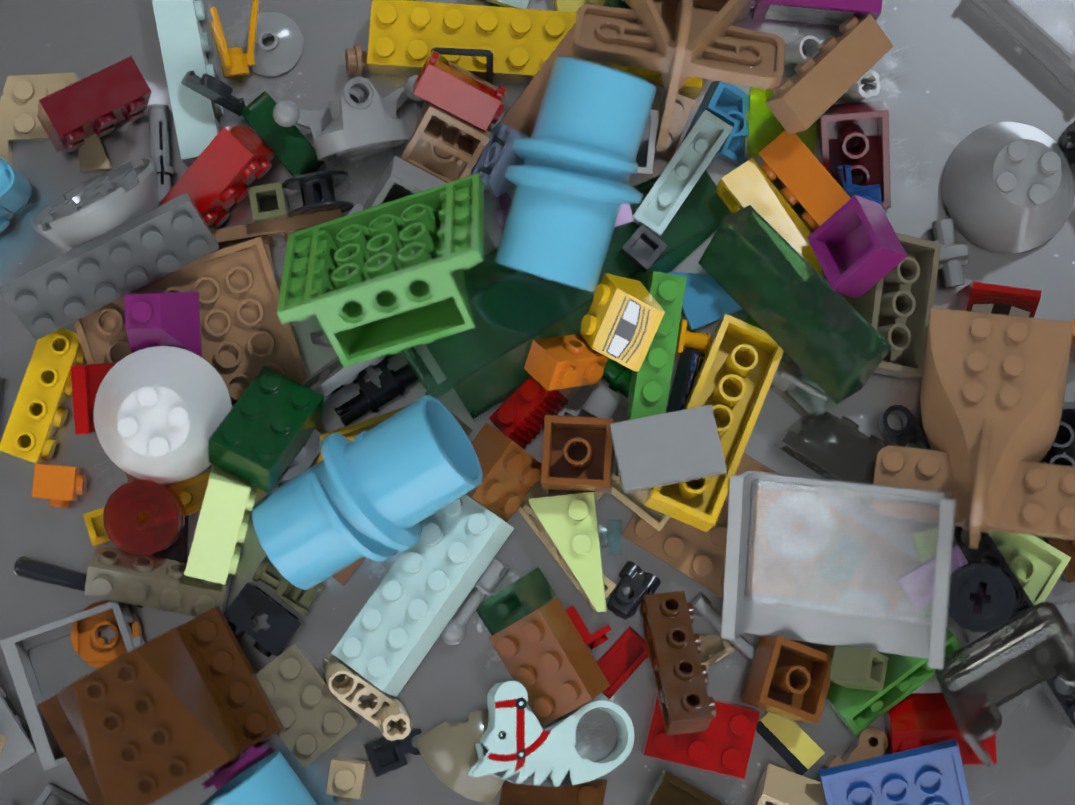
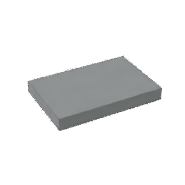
M712 405L609 424L623 493L726 474L727 472Z

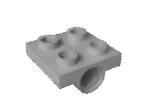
M599 383L573 387L566 397L568 405H564V409L559 410V414L556 415L612 418L617 423L625 421L627 401Z

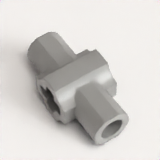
M954 218L932 222L935 239L933 242L941 243L938 270L941 273L943 288L965 285L962 266L968 265L969 251L964 236L957 237Z

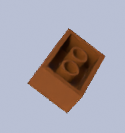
M558 597L511 623L489 638L513 680L520 682L525 687L528 694L527 703L541 727L591 701L610 686Z

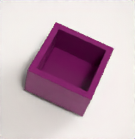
M854 195L807 237L832 290L857 299L908 257L881 204L858 195Z

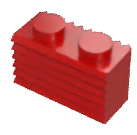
M530 375L489 417V420L502 434L513 440L521 448H526V444H530L531 439H535L536 434H540V429H544L545 415L554 416L559 414V410H563L564 405H568V399L558 389L547 391Z

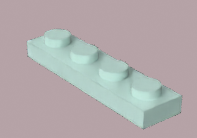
M705 109L633 215V222L639 226L643 224L660 238L731 133L733 127Z

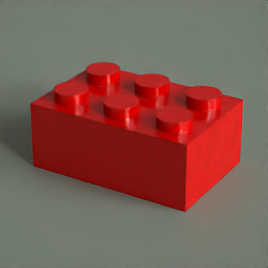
M248 126L223 127L160 201V204L163 205L188 193L208 227L218 228L228 219L230 215L228 210L235 202L240 203L249 194L248 187L256 177L258 179L262 178L271 169L272 164L270 161L276 153Z
M655 689L641 752L645 756L745 779L760 711L755 708L714 699L716 714L712 718L707 731L666 736Z

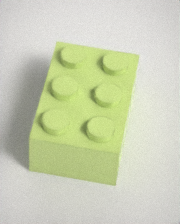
M213 465L184 575L223 585L226 584L228 574L235 575L242 548L240 543L244 542L251 514L245 510L252 511L257 487Z

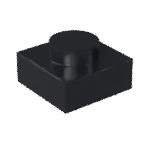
M642 224L620 249L619 253L645 274L668 245Z

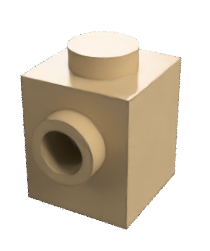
M334 756L330 763L326 794L334 795L333 801L353 804L354 799H361L364 793L368 760Z

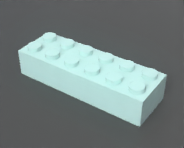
M466 494L425 518L422 523L419 542L402 551L336 645L332 654L382 692L397 697L514 528Z

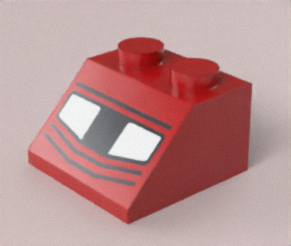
M973 281L958 291L956 310L1034 318L1041 298V291Z

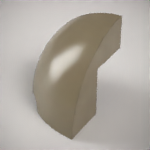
M488 709L470 712L465 721L458 722L456 725L444 722L425 733L416 741L422 758L438 779L456 793L482 803H491L504 783V780L491 774L480 777H470L467 775L471 767L479 760L475 743L480 742L482 735L487 730Z

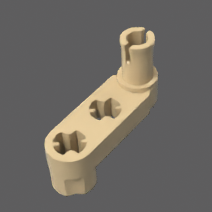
M329 653L326 655L329 662L324 658L322 665L326 671V683L332 694L339 701L381 729L386 739L394 741L406 738L411 729L410 718L404 705L392 695L382 692L334 654ZM362 694L365 696H369L371 694L373 700L370 702L367 700L361 702L359 697Z

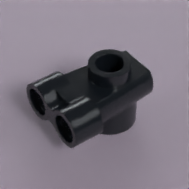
M627 561L619 572L621 579L607 603L608 610L625 620L636 614L644 595L654 594L661 584L657 576L643 571L632 561Z

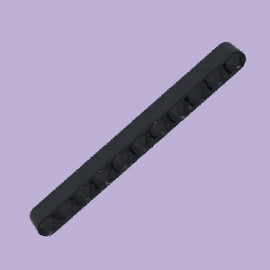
M893 405L880 415L878 429L888 446L906 447L907 443L911 442L917 444L920 449L931 450L925 433L907 407ZM896 414L902 419L903 427L901 430H894L888 425V415ZM954 525L953 545L957 544L960 547L968 563L980 562L983 557L988 558L993 562L994 566L998 567L1010 578L1015 590V607L1011 617L1002 626L1063 722L1069 728L1075 730L1074 667L989 534L980 532L978 549L969 548V546L962 542V527ZM980 582L983 589L985 590L986 583ZM1021 616L1027 617L1031 622V630L1027 635L1022 634L1017 627L1018 619ZM1041 645L1045 646L1050 652V659L1044 665L1036 657V651ZM1060 675L1065 676L1069 682V688L1064 694H1060L1055 687V681Z

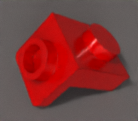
M574 605L565 609L586 646L589 645L591 650L608 640L606 633L612 630L609 624H605L590 633Z

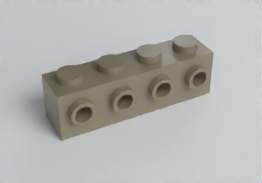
M98 545L87 567L84 595L197 617L216 606L220 607L222 613L224 612L228 601L232 574H228L226 584L223 585L184 575L187 566L185 562Z

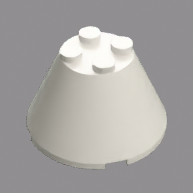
M156 346L138 350L116 363L100 384L94 403V425L97 437L108 457L120 469L133 477L153 483H174L187 480L203 472L212 464L209 462L208 439L232 409L229 390L218 371L204 358L191 351L172 346Z

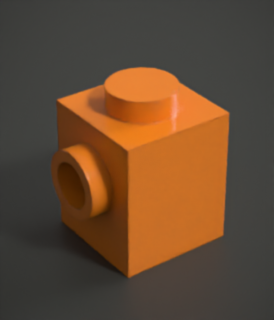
M35 464L31 498L49 499L48 506L69 508L70 501L80 502V496L85 495L87 488V476L83 475V468Z

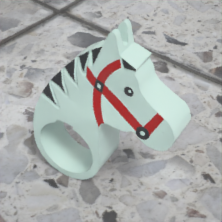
M518 681L499 682L488 692V727L482 735L480 742L475 743L479 760L471 767L467 775L470 777H480L491 774L508 782L534 786H568L592 781L608 774L629 756L634 744V727L629 715L623 708L610 701L598 700L583 704L542 729L536 716L527 710L528 694L525 687ZM594 708L606 712L614 721L617 729V741L613 751L608 757L599 762H592L587 758H581L574 746L576 744V727L579 720L586 712Z

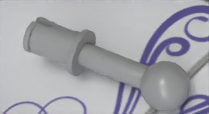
M495 557L493 558L477 583H475L473 592L440 634L443 642L449 645H456L465 638L466 623L486 595L491 598L495 596L494 590L507 572H509L510 568L505 563Z

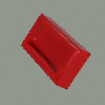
M631 626L597 660L598 666L610 684L602 692L608 699L614 695L649 656L646 640Z

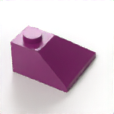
M199 291L124 294L126 332L131 353L149 347L172 346L186 349L202 357Z

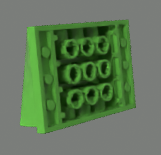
M477 173L288 234L277 307V315L282 324L294 320L302 321L310 315L316 314L343 367L387 354H396L409 347L429 344L436 339L475 328L466 294L464 269L483 262L484 183L480 174Z

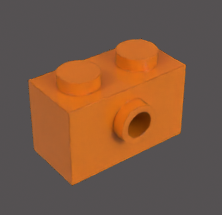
M581 334L534 339L524 369L547 391L599 383L608 357L592 349Z

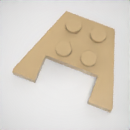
M74 72L7 76L0 99V156L11 166L12 143L50 140L37 118L38 102L40 99L79 81ZM94 134L84 139L85 144L79 147L80 171L82 173L111 170L112 165L107 157L101 137H97Z

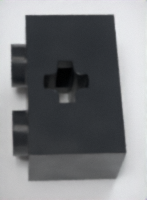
M247 582L223 614L229 620L228 624L233 632L241 637L245 633L256 641L253 646L267 657H270L271 654L276 657L282 654L305 624L303 620L253 582ZM267 614L266 622L270 627L258 630L256 627L258 621L255 619V616Z

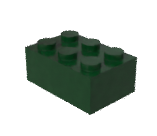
M264 366L208 439L209 462L269 493L322 420L324 396Z

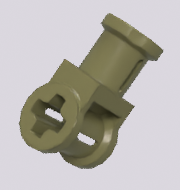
M267 555L258 566L252 578L255 582L260 580L275 589L274 595L281 598L288 606L306 616L310 613L308 608L317 593L325 588L323 584L319 583L306 590L300 599L304 589L294 586L284 578ZM269 571L275 574L276 576L280 577L281 580L271 575Z

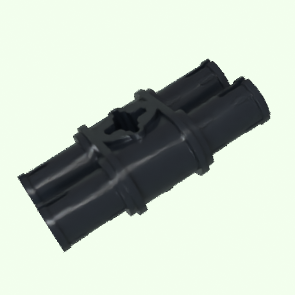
M398 353L387 354L378 364L369 365L376 373L382 371L378 376L381 388L372 381L366 383V380L369 378L367 368L360 371L358 377L353 381L354 384L358 383L361 388L358 390L359 394L339 407L334 408L344 426H348L349 423L370 410L372 413L378 412V408L400 394L404 396V393L407 392L405 388L431 374L421 356H417L416 359L395 372L393 369L389 370L387 367L389 362L387 360ZM342 384L340 387L335 389L331 395H333L334 393L341 390L347 385Z

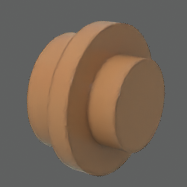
M354 45L353 48H346L345 50L347 75L362 77V71H368L367 51H361L360 45Z

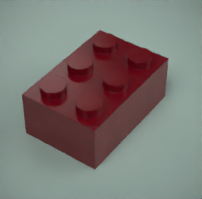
M132 56L40 99L38 102L37 118L55 150L59 152L66 149L67 152H71L84 145V139L94 134L97 137H102L115 129L114 124L125 119L127 123H130L145 114L144 110L147 109L151 90Z

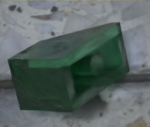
M537 567L482 602L476 609V612L491 636L557 595L540 568Z

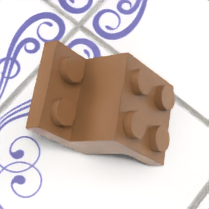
M448 61V66L497 90L498 87ZM506 91L502 97L501 105L504 104L508 97ZM426 101L417 117L415 131L399 158L446 183L468 177L490 139L492 123L490 122L487 130L484 131Z

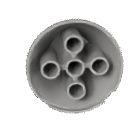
M1000 122L989 124L973 131L955 147L943 171L941 192L944 206L946 205L950 217L954 218L955 228L968 241L991 252L1016 254L1041 246L1060 231L1073 207L1075 181L1068 158L1060 146L1047 134L1022 123Z
M151 157L142 158L144 162L142 165L135 166L132 160L91 178L63 195L66 200L65 202L53 209L51 205L43 208L31 220V226L34 231L68 253L159 207L155 162Z

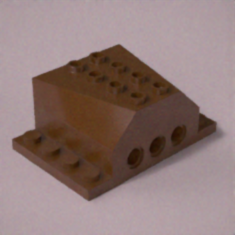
M219 606L134 648L71 683L53 697L38 704L91 805H150L229 762L252 745L284 728Z

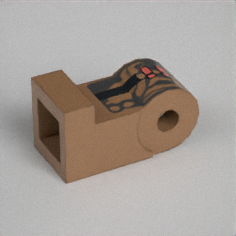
M868 726L856 736L854 735L853 744L841 758L831 754L824 765L827 768L882 756L888 747L887 735L878 727Z

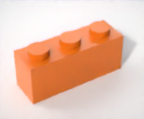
M785 130L758 153L764 160L760 167L772 181L777 178L780 179L785 185L781 192L793 206L798 202L802 205L806 212L801 216L814 231L851 199L796 133L789 135Z

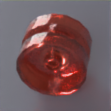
M133 480L119 486L109 496L104 507L103 525L108 538L120 550L132 555H151L168 549L179 539L185 526V508L180 496L170 486L153 480ZM146 511L149 514V521L144 524V520L139 518L140 512Z

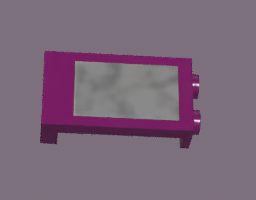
M752 0V19L838 28L852 16H856L858 19L871 14L876 21L881 14L882 0Z

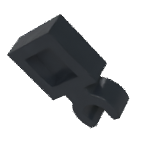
M411 729L409 735L401 740L390 741L382 736L363 744L375 777L408 765L405 757L408 753L421 755L418 748H414L411 744L412 738L422 733L421 729Z

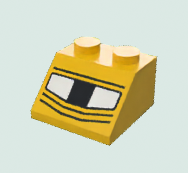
M605 273L601 283L595 289L593 302L588 314L581 321L580 334L595 351L632 371L639 372L665 311L640 281Z

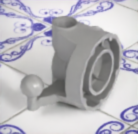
M418 75L410 76L406 80L404 87H400L385 97H379L378 91L375 90L373 84L368 79L355 77L343 87L342 91L333 100L329 101V108L319 110L300 109L294 102L283 100L274 106L273 118L278 125L283 127H291L297 124L303 128L311 129L318 161L341 160L383 151L407 143L409 137L405 119H397L396 110L408 99L414 101H422L424 99L413 94V84ZM350 88H360L364 92V96H362L358 91Z

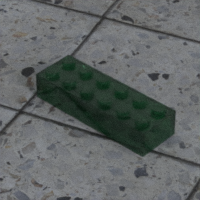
M751 205L723 218L698 264L836 404L861 390L890 351L892 345L838 292L833 291L830 284Z

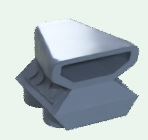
M501 122L492 128L490 139L474 165L471 175L479 173L484 183V190L493 196L498 197L507 191L513 200L516 185L505 178L504 175L508 166L523 165L524 160L510 150V146L514 139L527 138V135Z

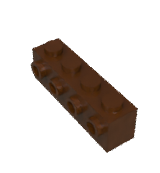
M684 591L644 595L639 611L666 736L707 731L712 718L715 717L716 708L713 697H708L707 668L705 665H701L699 654L701 653L700 637L698 633L694 634L692 623L694 622L693 606L691 603H687Z

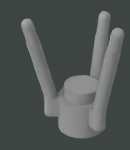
M781 359L772 380V384L775 385L772 391L781 396L813 429H818V423L786 389L793 392L795 387L798 386L825 401L828 399V395L801 380L802 374L849 390L853 388V385L839 378L804 367L792 359L789 363Z

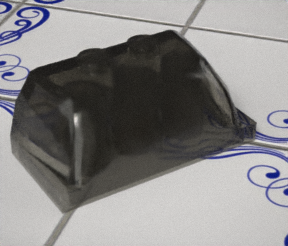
M817 410L798 418L779 436L774 446L824 479L873 484L878 452L888 446V444L872 434L868 437L858 430L859 425L845 416H842L840 419L828 411ZM855 498L874 511L871 499ZM883 516V517L886 518V519L895 518V517Z

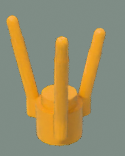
M252 0L246 54L243 53L241 47H227L217 9L214 6L210 8L213 22L209 26L220 58L223 78L249 75L248 66L256 65L254 49L259 0Z

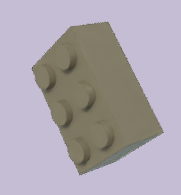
M299 642L294 643L256 674L284 726L276 734L303 768L307 767L362 722L351 708L332 694L326 683L325 674Z

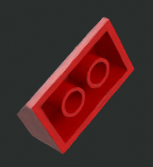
M987 692L911 693L884 714L885 733L888 738L886 755L956 739L962 765L997 764L996 729Z

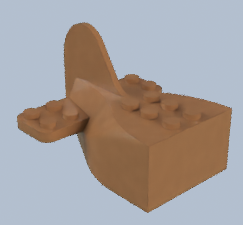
M624 0L631 9L594 4L582 5L578 9L572 42V52L574 55L586 61H599L623 67L630 66L660 71L664 92L658 121L656 148H665L677 91H679L690 76L728 84L753 86L759 89H773L780 85L784 71V40L772 33L731 26L749 13L752 0Z
M931 308L921 386L922 424L931 450L900 446H886L882 448L877 455L873 484L954 493V499H956L954 525L961 526L963 530L970 531L969 548L978 549L980 532L989 533L991 530L1075 540V467L1040 463L1051 448L1060 425L1074 322ZM871 499L872 507L879 515L939 523L940 507Z

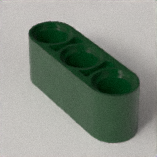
M266 91L245 107L241 114L243 118L276 153L275 156L293 177L318 172L326 165L325 161H318L315 148L295 125L283 127L275 122L273 109L277 103Z

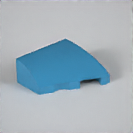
M715 80L711 82L683 140L686 139L706 109L733 127L715 157L739 167L748 161V157H745V137L749 136V124L746 121V113L749 110V94L731 83L728 84Z
M672 271L668 273L687 277L682 311L691 331L722 320L725 314L733 316L754 306L752 298L739 276Z

